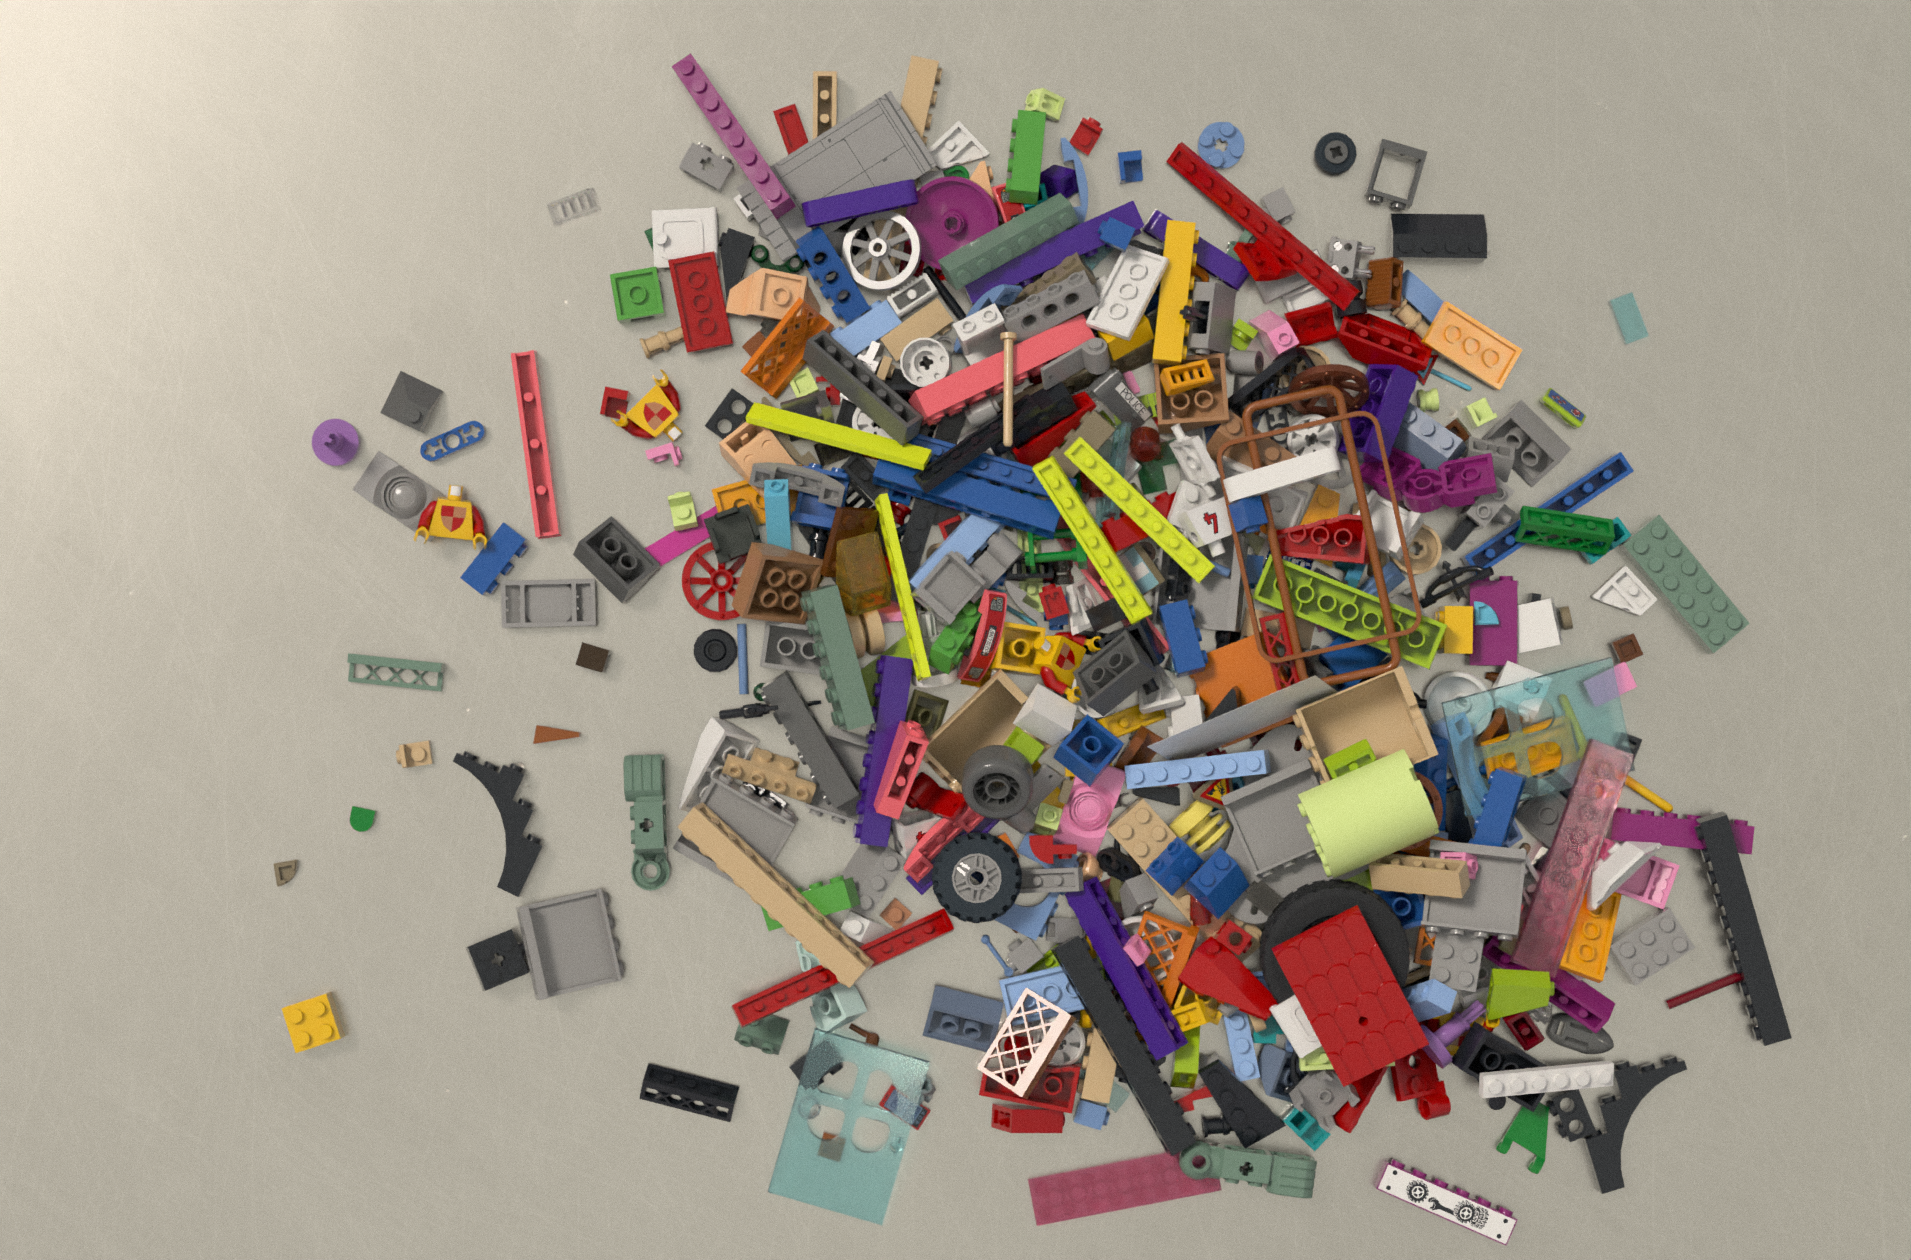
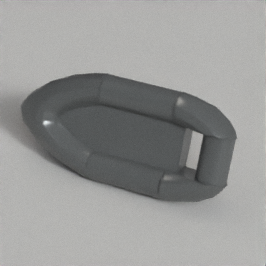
M1566 1013L1555 1014L1551 1017L1547 1034L1553 1042L1560 1046L1584 1054H1600L1614 1047L1612 1038L1603 1028L1594 1033ZM1560 1021L1565 1022L1561 1036L1556 1034Z

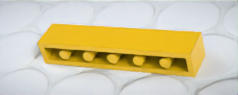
M1167 220L1163 257L1169 259V264L1160 280L1152 363L1177 366L1181 364V359L1186 360L1187 346L1183 345L1184 336L1188 337L1190 323L1185 322L1183 315H1180V310H1183L1185 305L1192 306V299H1188V291L1193 290L1194 276H1190L1191 267L1196 266L1197 253H1193V244H1198L1199 230H1195L1196 223Z

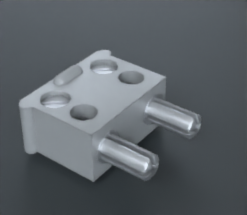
M1332 236L1327 264L1345 279L1357 280V277L1371 278L1372 275L1370 274H1372V271L1359 269L1361 253L1374 255V251L1368 250H1375V247L1364 246L1359 241L1344 240Z

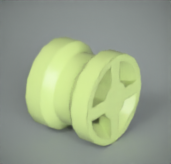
M1432 388L1430 391L1417 390V405L1421 411H1439L1437 388Z

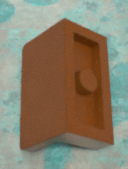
M1498 705L1493 712L1488 726L1477 736L1473 748L1482 752L1481 742L1516 731L1522 723L1523 717Z
M1141 725L1118 757L1114 767L1124 770V766L1150 763L1157 752L1147 746L1159 742L1163 738Z

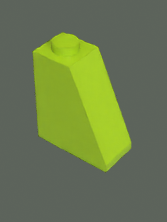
M1492 968L1486 999L1487 1019L1493 1020L1548 1006L1549 997L1554 995V982H1550L1549 972Z
M1200 1026L1184 1031L1183 1034L1188 1043L1173 1052L1170 1087L1194 1089L1198 1075Z

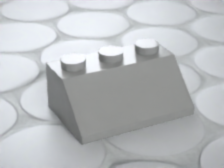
M1522 400L1515 404L1482 437L1483 440L1515 447V459L1512 468L1531 487L1560 463L1571 450Z
M860 844L841 873L844 879L853 877L860 904L852 908L866 918H869L907 859L889 846Z

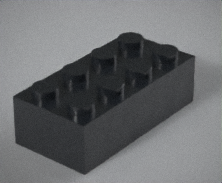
M1474 1022L1451 1062L1477 1080H1479L1480 1073L1549 1066L1477 1022ZM1545 1093L1506 1097L1534 1112Z

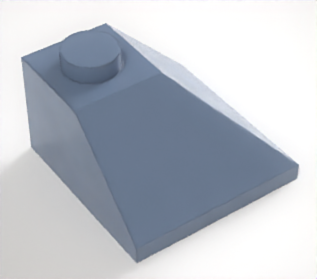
M1265 1043L1258 1061V1069L1265 1093L1270 1097L1292 1103L1290 1095L1284 1093V1089L1287 1085H1293L1290 1079V1058L1293 1052ZM1296 1058V1071L1302 1080L1305 1074L1303 1071H1300L1299 1059Z

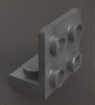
M825 390L780 403L782 410L835 424ZM789 434L790 441L803 439Z

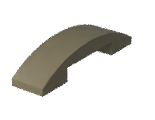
M765 396L761 399L762 404L773 407ZM770 429L787 453L803 466H809V463L819 464L810 451L801 457L782 432Z

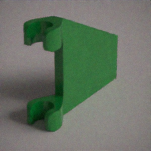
M1539 1103L1535 1111L1532 1112L1521 1106L1507 1132L1498 1143L1496 1150L1506 1154L1514 1141L1536 1155L1528 1166V1170L1538 1174L1545 1162L1549 1108Z

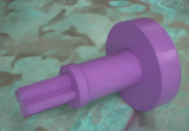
M329 419L322 422L315 429L312 436V448L317 458L331 466H343L350 463L357 456L360 449V436L355 427L341 419Z
M1476 1000L1462 1013L1456 1012L1450 1020L1434 1033L1426 1026L1420 1025L1429 1042V1045L1422 1049L1440 1068L1444 1069L1453 1061L1446 1047L1465 1031L1471 1029L1470 1024L1486 1011L1483 1004Z

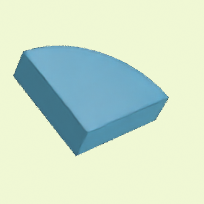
M1474 601L1475 625L1499 624L1496 612L1489 605Z

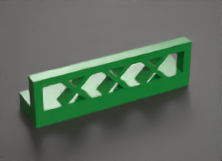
M1522 506L1520 510L1521 525L1515 535L1516 542L1606 555L1615 538L1613 519L1530 506ZM1526 530L1536 531V533L1532 535L1524 534ZM1552 534L1559 535V537L1553 539L1547 538L1546 536ZM1573 538H1581V539H1582V540L1577 541V542H1571V541H1569L1570 539H1573ZM1597 541L1604 542L1602 546L1591 544Z

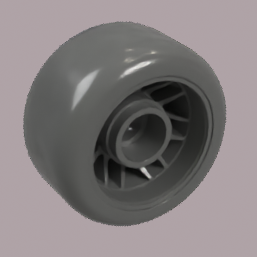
M991 745L977 750L968 758L963 769L962 794L965 802L974 812L986 818L1005 819L1017 815L1029 804L1033 794L1034 775L1032 766L1021 752L1009 746Z

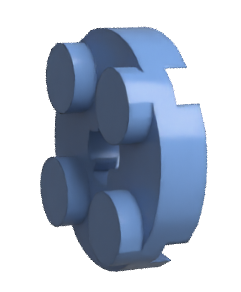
M1215 122L1203 130L1199 137L1197 149L1199 156L1210 166L1223 170L1234 166L1239 161L1244 152L1245 143L1242 133L1230 122ZM1217 140L1225 141L1228 145L1225 146L1227 150L1224 152L1220 149L1216 150L1214 144L1217 145Z

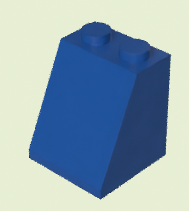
M1339 634L1323 648L1356 640ZM1364 644L1320 654L1319 662L1331 670L1333 675L1377 666L1387 654ZM1362 679L1332 685L1331 687L1340 692L1357 685Z

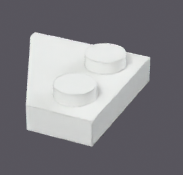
M959 120L928 149L940 170L984 158L990 154Z
M1085 578L1066 587L1072 635L1092 627L1085 611L1098 605Z

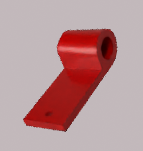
M920 772L914 779L905 802L911 809L916 807L954 820L958 814H961L963 812L962 809L967 804L963 794L939 787L930 776L923 772Z

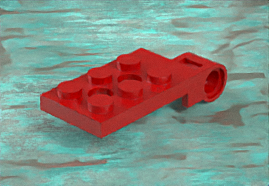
M1424 1020L1418 1023L1419 1025L1422 1024L1427 1027L1428 1020ZM1422 1048L1399 1060L1397 1059L1395 1066H1390L1396 1101L1402 1102L1416 1098L1419 1113L1425 1120L1449 1115L1451 1103L1446 1095L1444 1081L1438 1079L1436 1063L1431 1060ZM1412 1055L1416 1059L1414 1068H1411L1409 1064V1059Z

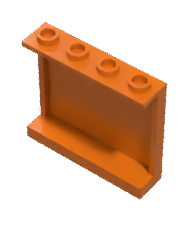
M1261 631V632H1260V635H1261V640H1262L1263 648H1264L1265 652L1267 653L1266 647H1265V643H1264V639H1263V635H1262V631ZM1254 635L1206 653L1208 664H1205V670L1189 675L1191 679L1194 678L1197 685L1195 688L1196 694L1199 695L1200 701L1203 700L1206 707L1204 709L1206 719L1235 686L1240 688L1242 706L1277 692L1270 663L1260 655ZM1269 637L1270 645L1273 642L1271 637ZM1274 644V646L1272 647L1273 655L1280 658L1276 645ZM1282 664L1278 670V676L1280 679L1288 682L1289 678ZM1280 682L1281 688L1284 689L1285 685ZM1288 717L1284 720L1264 727L1260 730L1245 735L1234 741L1226 743L1221 747L1224 748L1242 740L1248 739L1255 735L1261 734L1268 730L1294 721L1293 717Z

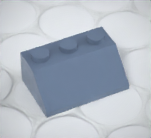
M1408 403L1407 412L1402 419L1393 447L1420 459L1422 469L1439 471L1438 467L1443 462L1459 459L1467 449L1464 441L1412 403Z
M935 985L922 1036L987 1052L995 1039L1004 1003Z

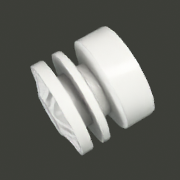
M918 338L911 341L903 349L900 357V368L904 377L910 383L919 387H925L949 376L952 369V357L949 350L941 342L931 338ZM926 356L929 360H933V364L929 366L930 369L928 370L925 366H921V362L925 361L924 357Z

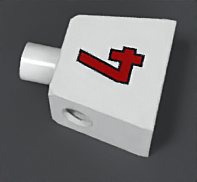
M1224 497L1177 515L1182 527L1196 548L1208 544L1212 557L1226 552L1221 538L1232 535Z
M924 810L901 815L899 820L892 818L893 839L896 851L905 859H908L920 839L942 818L939 815Z

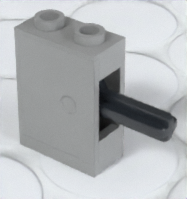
M1194 282L1192 306L1185 305L1183 310H1180V315H1183V319L1188 320L1190 323L1187 347L1195 349L1196 354L1224 353V355H1229L1236 289L1215 282Z
M1496 476L1497 493L1474 497L1475 504L1466 505L1457 515L1462 522L1445 541V545L1450 550L1456 551L1473 530L1485 528L1492 518L1501 525L1508 524L1515 512L1505 503L1515 491Z

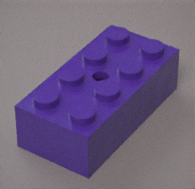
M1369 364L1365 375L1369 382V398L1356 411H1366L1377 418L1381 426L1387 457L1389 458L1395 438L1399 433L1402 419L1407 412L1409 400L1415 390L1418 376L1399 365ZM1366 417L1349 419L1358 461L1383 463L1373 421ZM1342 437L1337 451L1347 455L1344 438Z

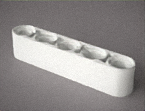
M1329 447L1223 480L1229 503H1234L1242 498L1258 496L1340 471L1341 466L1335 447Z

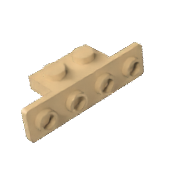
M756 747L751 761L728 754L722 773L808 804L811 803L817 787L813 782L795 777L800 762Z

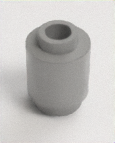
M988 396L970 405L969 409L964 412L972 428L976 426L981 427L1001 412V409L996 399L991 400Z

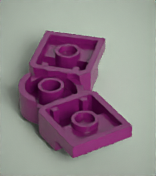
M1392 446L1388 462L1397 501L1403 500L1404 505L1413 512H1431L1444 504L1451 508L1475 504L1474 497L1497 493L1491 453L1445 461L1438 467L1439 471L1434 469H1422L1420 459ZM1364 462L1360 466L1363 482L1373 486L1378 495L1391 501L1383 463Z

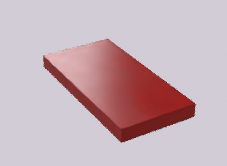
M714 251L668 260L687 353L733 344Z

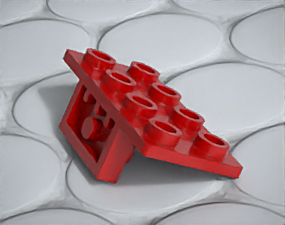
M1389 1066L1375 1070V1072L1351 1083L1355 1086L1360 1101L1354 1107H1351L1349 1101H1347L1333 1115L1338 1127L1349 1134L1352 1132Z

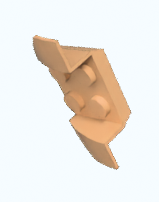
M760 268L730 289L726 313L742 316L755 315L781 321L799 297L818 313H820L821 307L808 286L809 282L806 276ZM803 307L797 313V316L802 315Z

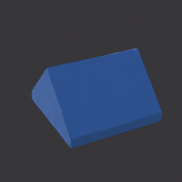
M1373 889L1374 893L1378 894L1389 904L1400 920L1404 930L1421 925L1425 901L1423 894H1406L1396 891L1385 892Z

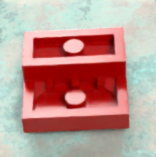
M1259 239L1255 243L1237 242L1233 248L1255 281L1279 280L1297 273L1295 269Z

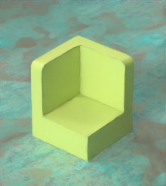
M1485 397L1463 408L1473 429L1498 417L1496 413L1493 414Z

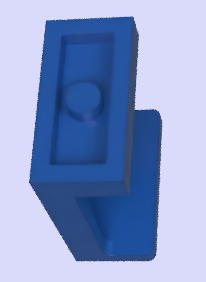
M809 463V466L802 465V467L823 473L843 484L845 491L841 507H845L851 477L845 473L846 470L832 467L831 471L822 469V465ZM799 491L795 512L792 511L790 521L796 525L831 531L837 507L818 502L819 496Z

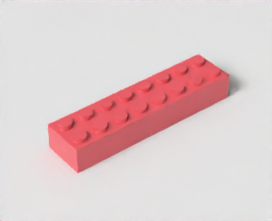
M1084 314L1013 346V387L1025 382L1024 379L1028 378L1029 375H1032L1033 378L1041 375L1040 368L1087 340L1095 338L1091 328L1086 325L1087 320ZM1004 350L916 390L908 401L923 416L921 426L926 423L928 426H932L940 422L941 418L946 414L953 416L961 412L962 408L967 404L972 405L989 394L991 397H994L1004 392Z

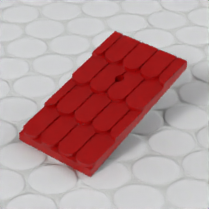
M1358 905L1271 948L1343 1087L1395 1062L1397 1059L1399 1060L1417 1051L1419 1048L1421 1049L1429 1045Z

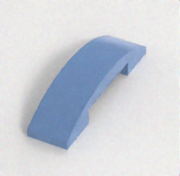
M1064 137L1060 138L1064 165L1073 163L1076 172L1080 206L1073 207L1079 222L1074 226L1084 223L1087 214V179L1077 152Z
M1407 269L1403 273L1401 297L1403 299L1406 298L1431 324L1443 301L1411 271Z
M1002 284L992 288L979 298L966 317L994 303L998 309L1001 305L1011 306L1023 290L1022 287ZM956 338L954 351L955 353H963L958 338Z

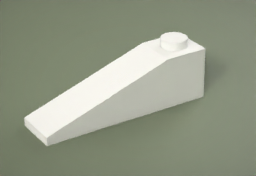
M711 717L700 736L678 808L690 812L694 806L699 804L712 781V777L716 773H722L728 754L749 760L760 740L729 721Z

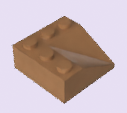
M1224 353L1186 356V360L1181 359L1180 365L1207 359L1215 380L1214 382L1171 396H1166L1160 380V374L1164 368L1175 365L1154 363L1159 434L1173 433L1171 427L1179 423L1183 432L1229 421ZM1201 368L1197 369L1200 378L1204 377ZM1190 371L1189 375L1192 380L1194 379V377L1192 375V372ZM1181 374V375H1179V376H1180L1181 382H1183L1184 379H1183V376H1182V374Z
M752 542L732 607L742 618L805 624L807 612H803L800 604V598H803L801 592L817 588L823 559L773 544Z

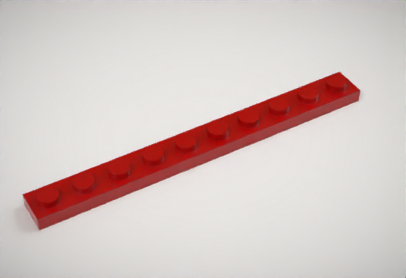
M1183 142L1177 145L1166 161L1343 311L1349 307L1360 292L1356 287Z
M943 908L858 948L874 962L868 969L870 970L953 932L954 927ZM818 965L737 1002L731 1008L741 1028L831 988L840 982L832 971L824 968L822 965Z

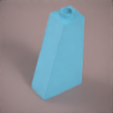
M788 479L764 480L767 544L793 550Z

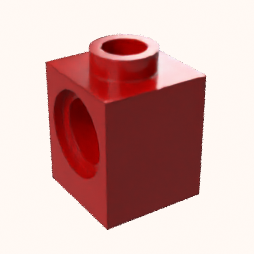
M1228 918L1214 935L1216 940L1238 956L1242 952L1245 954L1253 943L1250 941L1253 936ZM1234 932H1239L1241 935V940L1237 944L1229 942V937Z

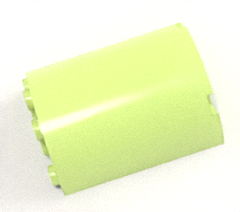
M1404 749L1298 794L1301 803L1297 804L1302 817L1307 816L1309 823L1306 824V828L1313 839L1314 847L1323 863L1322 866L1327 877L1332 876L1333 879L1440 833L1429 800L1420 780L1415 775L1414 767Z

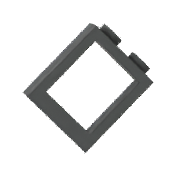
M1382 138L1364 196L1369 197V201L1382 204L1383 201L1391 203V207L1398 210L1409 209L1415 197L1427 151ZM1384 153L1416 162L1406 199L1373 190Z

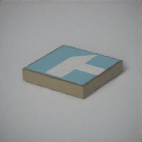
M1139 542L1118 556L1143 596L1165 581Z

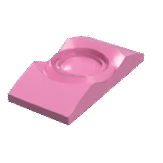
M1109 765L1090 787L1076 775L1074 776V783L1067 804L1064 803L1059 826L1053 836L1054 844H1077L1078 852H1089L1094 857L1096 856L1105 836L1111 814L1118 801L1125 779V770Z
M1595 834L1585 846L1574 877L1587 881V874L1592 871L1590 866L1600 857L1602 860L1609 855L1607 850L1616 842ZM1652 856L1615 892L1664 910L1680 865Z

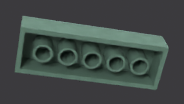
M1660 515L1653 516L1635 531L1632 536L1618 545L1708 654L1715 653L1750 624Z
M825 585L801 592L803 598H800V604L803 612H807L809 619L806 621L807 630L810 635L813 634L815 641L812 644L813 652L816 658L819 657L821 666L818 667L821 679L826 681L827 685L825 696L828 703H832L834 711L831 712L833 724L835 726L838 725V729L848 731L875 723L838 585Z

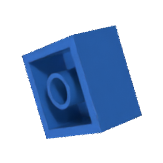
M1087 714L1059 745L1053 758L1090 787L1117 757L1124 743Z

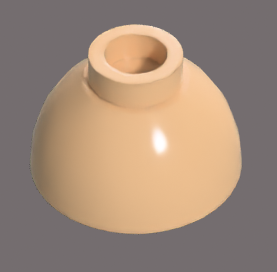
M1086 852L1077 858L1076 861L1080 862L1078 867H1082L1083 883L1096 876L1098 880L1102 878L1103 870L1092 854Z

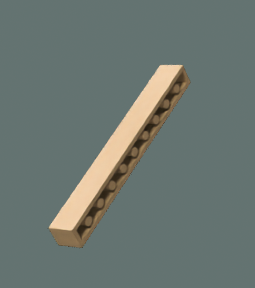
M911 55L901 108L926 146L928 137L924 136L926 127L930 128L933 114H929L930 105H935L938 91H934L935 82L940 83L943 69L939 68V61ZM908 207L890 211L896 212L905 217ZM887 220L875 221L874 228L878 237H880ZM895 222L887 240L905 233V228ZM900 244L893 246V249L900 251ZM882 245L877 247V252L881 251ZM891 256L890 261L894 268L896 264L900 265L901 259ZM873 258L866 262L863 276L869 279ZM880 262L876 281L892 279L883 262Z
M703 802L694 806L679 824L678 828L686 839L693 841L699 847L700 852L710 857L720 871L727 873L737 887L744 889L750 895L753 902L761 905L767 911L770 918L778 921L785 927L784 929L787 934L801 942L802 947L817 957L819 963L824 968L832 971L841 984L850 988L873 965L874 962Z

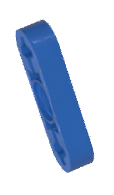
M470 421L425 441L421 445L420 453L425 460L435 462L482 441L486 434L485 427L477 421ZM471 426L480 428L478 437L475 438L473 435L466 437L468 442L464 444V438L459 431L463 430V433L467 434L471 431ZM450 435H457L459 437V445L455 448H450L447 445L446 441ZM442 439V445L447 451L443 453V449L435 451L436 456L434 457L430 454L426 455V451L429 450L428 446H440L438 440Z

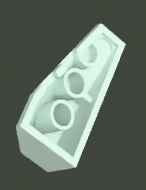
M795 942L803 972L821 965L817 957L802 947L801 942ZM839 983L811 996L813 1006L810 1007L811 1015L821 1036L856 1020L867 1012L864 1002L854 985L849 988Z

